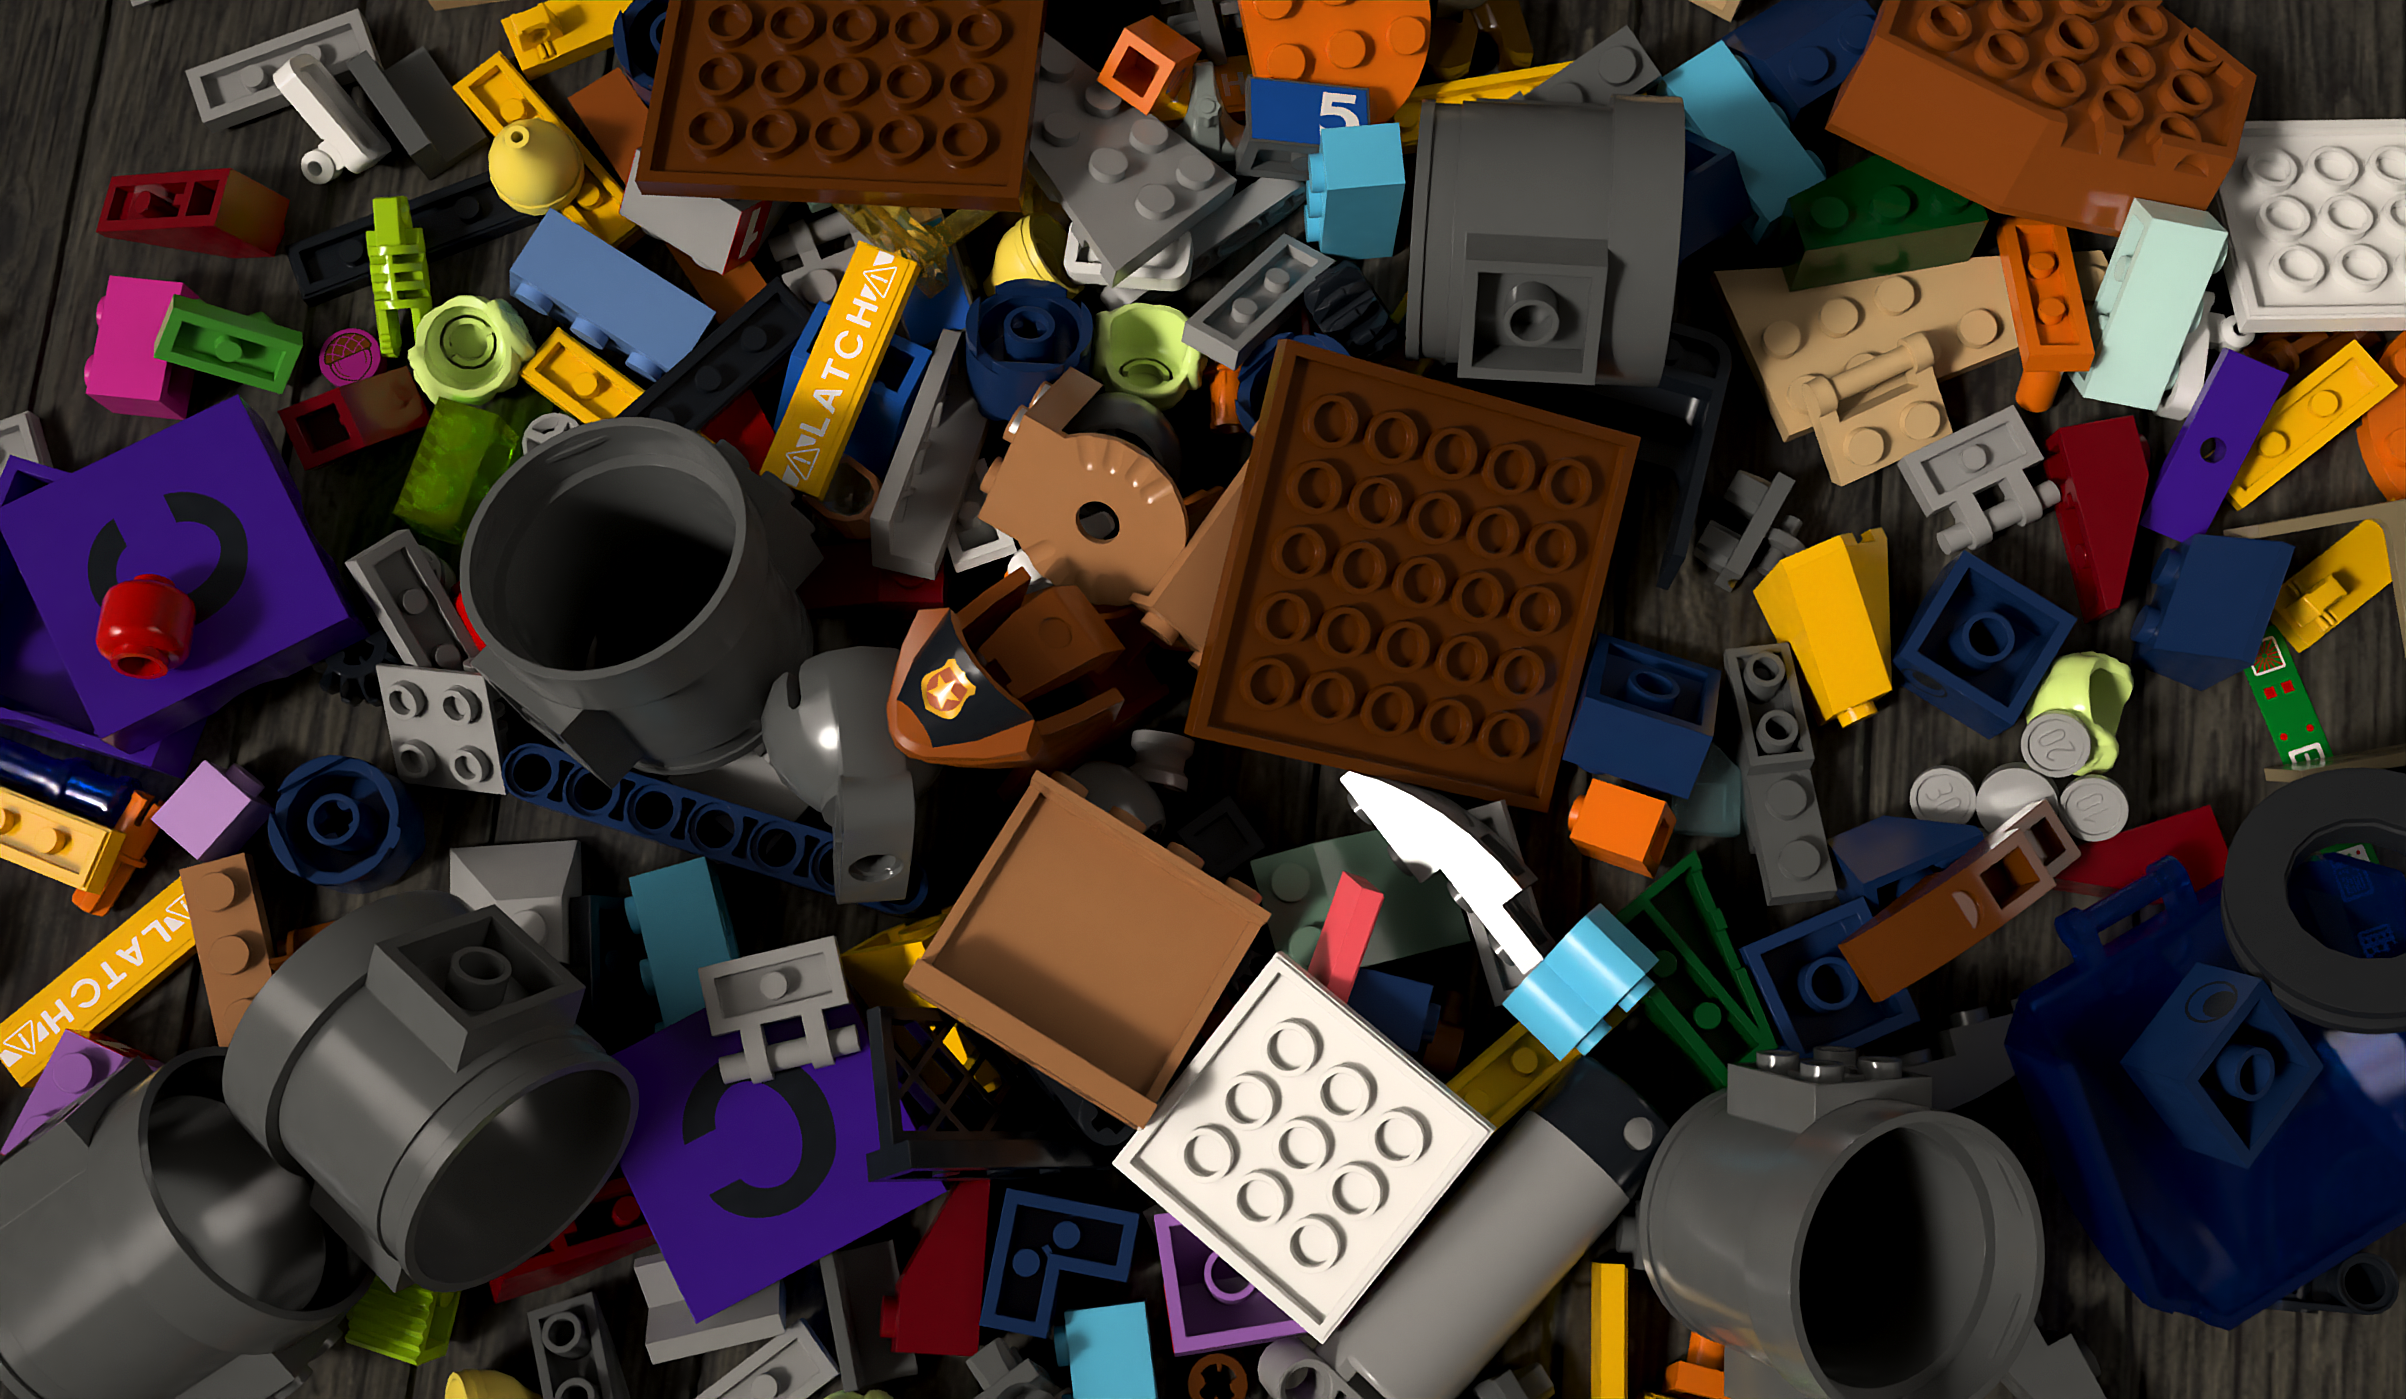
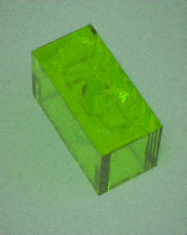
M439 396L393 513L419 534L463 547L468 528L479 505L492 486L507 471L519 436L498 414Z

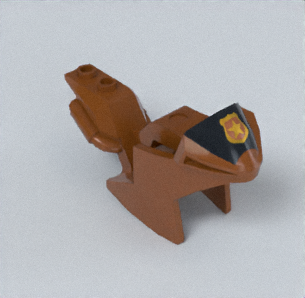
M1215 486L1207 491L1202 488L1183 498L1189 522L1188 541L1228 487ZM1021 566L985 590L956 614L949 608L918 610L902 644L886 704L889 734L895 747L906 756L922 760L926 763L966 768H1013L996 791L1004 803L1010 802L1024 795L1030 786L1031 778L1036 770H1039L1048 777H1051L1055 770L1059 771L1067 768L1071 771L1113 745L1167 699L1169 695L1168 684H1161L1146 663L1147 655L1156 645L1165 650L1191 651L1178 640L1171 646L1151 634L1140 623L1146 614L1133 604L1123 606L1091 604L1077 585H1053L1026 594L1032 578L1025 568ZM1070 682L1074 683L1087 700L1079 706L1036 722L1024 705Z

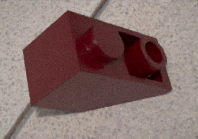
M408 366L337 387L277 411L305 471H317L434 424Z

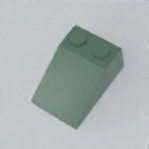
M1379 829L1308 844L1251 860L1249 863V873L1254 890L1263 897L1259 906L1272 913L1264 926L1267 927L1270 933L1268 940L1273 955L1282 950L1306 971H1308L1343 871L1364 877L1379 889L1385 897L1360 967L1373 970L1465 944L1471 940L1461 907L1453 899L1447 888L1449 878L1445 873L1441 872L1439 875L1421 884L1414 875L1410 877L1404 874L1390 858L1387 851L1389 842Z

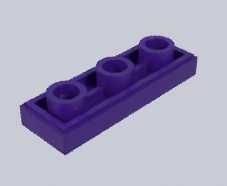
M2223 347L2143 502L2138 524L2181 543L2194 534L2205 535L2289 374ZM2209 438H2214L2216 443L2214 452L2209 457L2202 458L2200 454L2202 443Z

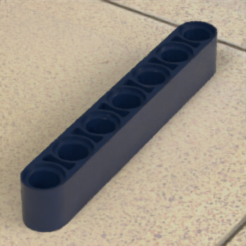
M527 743L517 746L508 754L503 762L501 775L504 786L510 794L530 804L696 856H705L722 864L836 898L835 887L828 875L829 865L833 860L832 833L630 771L612 789V796L608 804L601 809L592 810L588 803V793L592 785L599 781V779L566 752L542 744ZM548 761L552 770L549 782L541 790L532 792L528 783L530 771L539 762ZM669 797L674 808L673 816L665 826L652 829L647 818L648 810L656 800ZM723 814L730 815L735 825L732 839L725 846L713 848L709 844L707 837L711 823L717 816ZM782 833L791 834L796 842V853L793 859L784 866L773 867L769 862L768 855H766L768 843L776 835ZM911 858L910 871L915 872L920 881L919 893L914 900L904 905H895L893 901L852 904L898 918L913 919L924 915L931 909L936 900L937 885L931 872L921 863Z

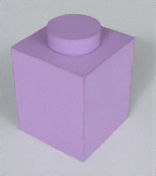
M204 760L155 813L151 820L194 858L206 863L236 855L266 822L270 812L274 813L275 809L259 796L265 786L246 769L236 763H233L229 769Z

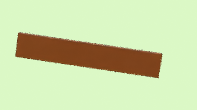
M617 67L567 99L626 186L635 150L642 146L648 109L621 69ZM662 240L705 305L716 311L714 318L719 325H722L767 285L751 260L721 275L716 271L699 266L690 255ZM792 352L758 381L763 391L785 378Z

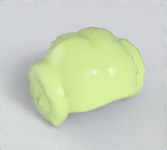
M458 295L424 315L416 329L415 345L408 350V359L410 360V366L414 369V379L429 399L438 408L443 410L457 404L481 406L493 399L497 392H505L516 386L520 377L518 372L535 356L537 346L530 336L523 319L511 304L504 299L490 301L482 296Z
M1132 303L1112 311H1100L1095 315L1090 375L1094 380L1103 382L1106 392H1125L1142 397L1163 412L1174 408L1184 397L1187 390H1197L1202 386L1203 370L1207 366L1209 358L1181 342L1184 325L1189 317L1170 306Z
M2094 651L2063 655L2051 662L2028 700L2025 708L2027 724L2041 713L2058 710L2075 715L2088 728L2091 736L2090 754L2084 766L2073 773V775H2102L2113 768L2119 755V744L2115 735L2118 730L2123 707L2134 687V677L2131 674L2130 667L2119 662L2117 658Z

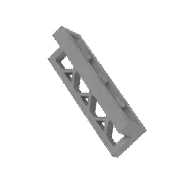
M948 329L942 330L871 513L872 566L930 580L936 579L992 420H988L979 413L977 402L968 389L966 367H961V332Z

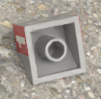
M641 147L635 150L618 213L641 226L643 232L650 237L664 240L690 255L699 266L724 275L756 256L792 202L642 195L635 182Z

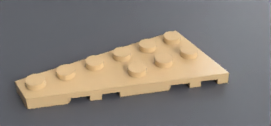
M2102 250L2072 252L2087 320L2109 265ZM2000 256L1970 257L1969 261L1792 292H1789L1782 267L1714 271L1709 279L1784 443L1814 432L1802 394L1803 383L1818 376H1824L1826 379H1829L1897 348L1899 339L1912 333L1920 332L1928 340L1934 355L1932 367L1937 383L2020 352ZM1905 372L1839 401L1836 410L1837 414L1908 383Z

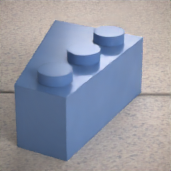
M551 207L509 270L511 296L517 298L533 310L543 315H548L570 327V330L588 344L598 349L606 347L626 358L625 364L632 371L653 383L658 381L698 346L716 314V311Z

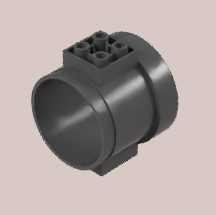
M1612 94L1608 107H1606V104L1487 98H1477L1476 101H1463V104L1436 103V99H1422L1411 228L1405 360L1419 361V358L1445 359V363H1458L1457 378L1657 388L1663 373L1669 341L1680 247L1685 169V111L1682 97Z
M619 417L586 423L551 437L522 456L498 479L479 505L468 528L460 561L462 601L473 628L486 644L470 664L528 723L610 789H613L632 768L660 775L695 774L733 762L763 743L761 717L774 681L785 672H789L799 678L801 665L804 661L813 657L812 626L804 602L796 589L825 559L811 537L816 531L814 525L791 505L796 496L781 479L769 471H765L761 477L748 469L750 464L747 459L724 439H720L714 445L693 429L689 430L674 423L644 417ZM701 561L729 562L727 571L708 604L692 622L672 639L653 651L628 662L602 669L585 670L588 652L599 627L615 605L635 587L652 576L679 565Z
M438 890L406 891L370 902L336 920L302 945L269 978L245 1011L229 1044L222 1075L224 1100L230 1114L279 1166L294 1175L315 1179L309 1205L394 1293L413 1284H418L422 1288L433 1292L442 1293L470 1289L500 1277L542 1250L582 1213L609 1179L630 1141L639 1109V1091L633 1075L618 1060L607 1055L605 1049L576 1023L586 986L495 904L474 910L458 896Z
M200 1047L186 1051L174 1057L154 1072L137 1055L44 1121L0 1159V1380L17 1398L266 1399L273 1395L275 1399H285L296 1391L313 1373V1370L307 1364L321 1356L342 1336L343 1332L337 1325L352 1306L366 1294L374 1281L376 1273L309 1205L315 1179L294 1175L279 1166L230 1114L222 1090V1075L228 1047Z
M1816 1046L1813 1048V1058H1799L1798 1052L1790 1050L1766 1049L1756 1051V1061L1728 1063V1087L1722 1088L1697 1102L1673 1125L1653 1158L1643 1187L1639 1214V1238L1642 1258L1649 1280L1662 1304L1683 1326L1706 1339L1725 1346L1724 1396L1730 1399H1983L1996 1387L2016 1360L2036 1316L2044 1279L2045 1241L2039 1205L2026 1172L2007 1145L1986 1127L1969 1118L1932 1108V1077L1902 1070V1059L1861 1056L1857 1060L1856 1049ZM1843 1167L1847 1185L1848 1205L1845 1231L1840 1250L1833 1267L1819 1290L1801 1308L1799 1292L1800 1264L1808 1228L1826 1188Z

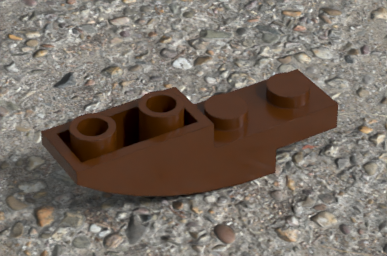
M2047 799L2029 803L1944 871L1925 876L1837 946L1874 1003L1883 1001L1943 966L2028 908L2057 884L2053 878L2082 854Z

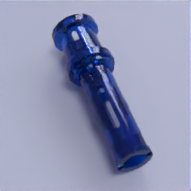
M3 736L0 737L1 780L40 793V795L46 797L47 802L71 813L77 811L98 819V823L112 829L130 802L134 790L143 791L142 784L138 779L131 776L116 778L97 771L92 762L82 757L62 760Z

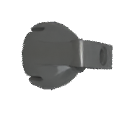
M857 646L826 651L807 659L800 667L799 678L789 672H785L774 681L761 717L763 742L781 782L816 811L821 812L824 821L832 826L833 874L837 904L905 900L913 849L916 801L928 792L945 767L943 764L926 763L922 760L909 758L895 747L889 734L886 704L896 663L901 651L896 648Z

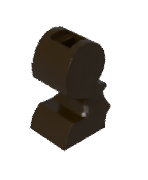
M1487 0L1474 9H1464L1461 23L1449 18L1432 19L1429 49L1419 81L1423 85H1430L1468 78L1473 55L1478 49L1485 47L1495 54L1497 68L1500 72L1530 68L1534 51L1519 0Z

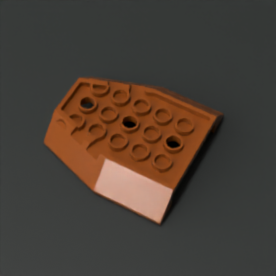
M1883 0L1864 53L1839 88L1825 130L1996 213L2119 238L2134 197L2206 211L2236 160L2257 75L2196 27L2193 29L2189 28L2161 5L2162 0ZM2062 37L2071 40L2074 43V47L2068 45Z

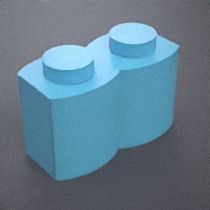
M1599 903L1571 929L1545 959L1509 995L1502 1005L1559 1061L1574 1047L1585 1056L1612 1029L1603 1019L1612 1008L1618 1004L1627 1013L1655 985L1646 974L1659 959Z

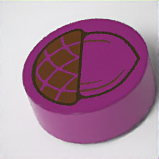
M348 328L334 333L325 341L320 350L319 365L323 375L335 387H340L385 373L388 367V359L383 358L380 351V343L372 335L361 329Z

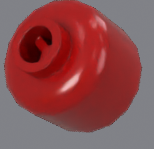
M142 574L134 577L133 580L123 581L109 588L102 601L95 637L98 651L110 662L114 670L125 676L137 679H156L165 676L168 671L181 666L190 654L197 616L195 604L184 591L176 588L173 581L160 575Z

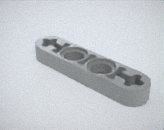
M1261 177L1192 227L1189 232L1192 237L1194 257L1191 277L1187 285L1295 211L1306 200V181ZM1106 286L1101 293L1100 300L1108 311H1112L1132 303L1159 305L1179 290L1158 291L1115 287L1111 289L1109 286Z

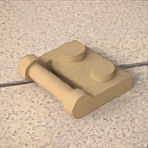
M1915 332L1901 338L1897 342V348L1834 377L1826 379L1824 376H1818L1803 383V398L1831 482L1839 486H1845L1953 433L1932 367L1934 364L1933 351L1922 333ZM1905 372L1908 383L1837 414L1836 410L1839 401Z

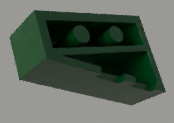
M1875 154L1788 198L1775 232L1773 243L1789 292L1969 261L1989 218L1984 206Z
M1693 850L1613 916L1659 959L1646 974L1655 985L1638 1001L1640 1009L1711 1093L1728 1087V1063L1756 1061V1051L1776 1049L1778 1045L1747 971L1739 963L1726 932V928H1728L1720 908H1716L1701 872L1703 869L1696 850Z

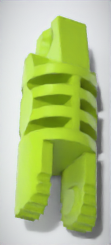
M405 196L376 197L373 199L375 230L366 231V242L370 259L369 266L375 298L374 305L380 351L383 358H398L402 345L398 309L411 308L415 342L417 326L424 315L433 310L428 263L425 253L426 247L423 228H413L408 198Z

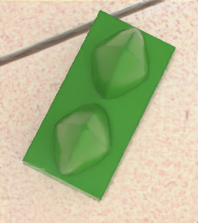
M173 294L154 343V358L283 394L303 347L302 332L276 325L262 311L246 316L207 304L201 299H190Z

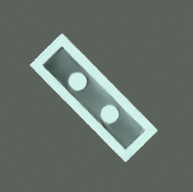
M2134 197L2088 317V325L2095 351L2090 370L2067 372L2084 398L2156 411L2164 391H2169L2173 387L2180 367L2178 356L2188 333L2196 330L2203 314L2204 304L2202 297L2211 275L2216 274L2223 266L2228 251V232L2209 212Z

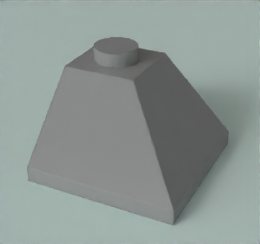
M579 840L450 848V894L458 896L474 910L495 904L567 970H572L570 898L582 896L581 842Z

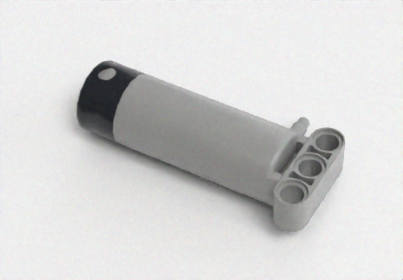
M1577 1055L1364 1292L1323 1345L1319 1343L1312 1349L1307 1343L1298 1338L1285 1337L1275 1340L1265 1348L1259 1358L1257 1369L1259 1381L1273 1399H1457L1644 1187L1653 1158L1672 1126L1637 1090L1606 1065L1591 1056ZM1308 1367L1307 1376L1301 1384L1295 1388L1285 1389L1287 1379L1295 1370Z

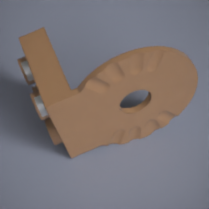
M1070 366L1054 384L1045 380L1033 396L1029 407L1022 404L1013 414L1003 434V439L1011 443L1005 458L998 456L993 461L982 480L980 490L988 495L977 518L1018 540L1022 551L1027 554L1033 567L1042 577L1051 581L1055 586L1077 585L1091 604L1130 605L1132 603L1128 599L1133 592L1146 596L1151 594L1180 552L1186 547L1189 539V522L1186 507L1179 489L1167 471L1153 457L1136 445L1115 436L1101 433H1076L1068 435L1062 431L1069 421L1103 386V384ZM1092 501L1108 505L1118 517L1120 524L1118 535L1112 539L1102 540L1088 534L1080 522L1079 512L1081 506Z

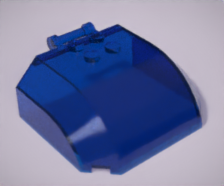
M2336 852L2308 856L2293 870L2287 885L2289 906L2302 929L2325 947L2356 958H2393L2406 953V879L2401 871ZM2165 855L2149 864L2146 868V874L2084 910L2074 907L2055 918L2056 932L2062 942L2070 949L2074 963L2020 993L2004 1040V1046L2055 1177L2078 1220L2113 1270L2142 1303L2170 1314H2173L2175 1311L2192 1316L2208 1325L2230 1331L2406 1222V1032L2391 1034L2343 1032L2314 1024L2284 1009L2325 1067L2249 1169L2184 1148L2119 1062L2196 962L2243 974L2245 972L2231 952L2222 924L2220 902L2224 876L2194 892L2191 880L2184 866L2175 857ZM2162 897L2166 910L2102 946L2098 933Z

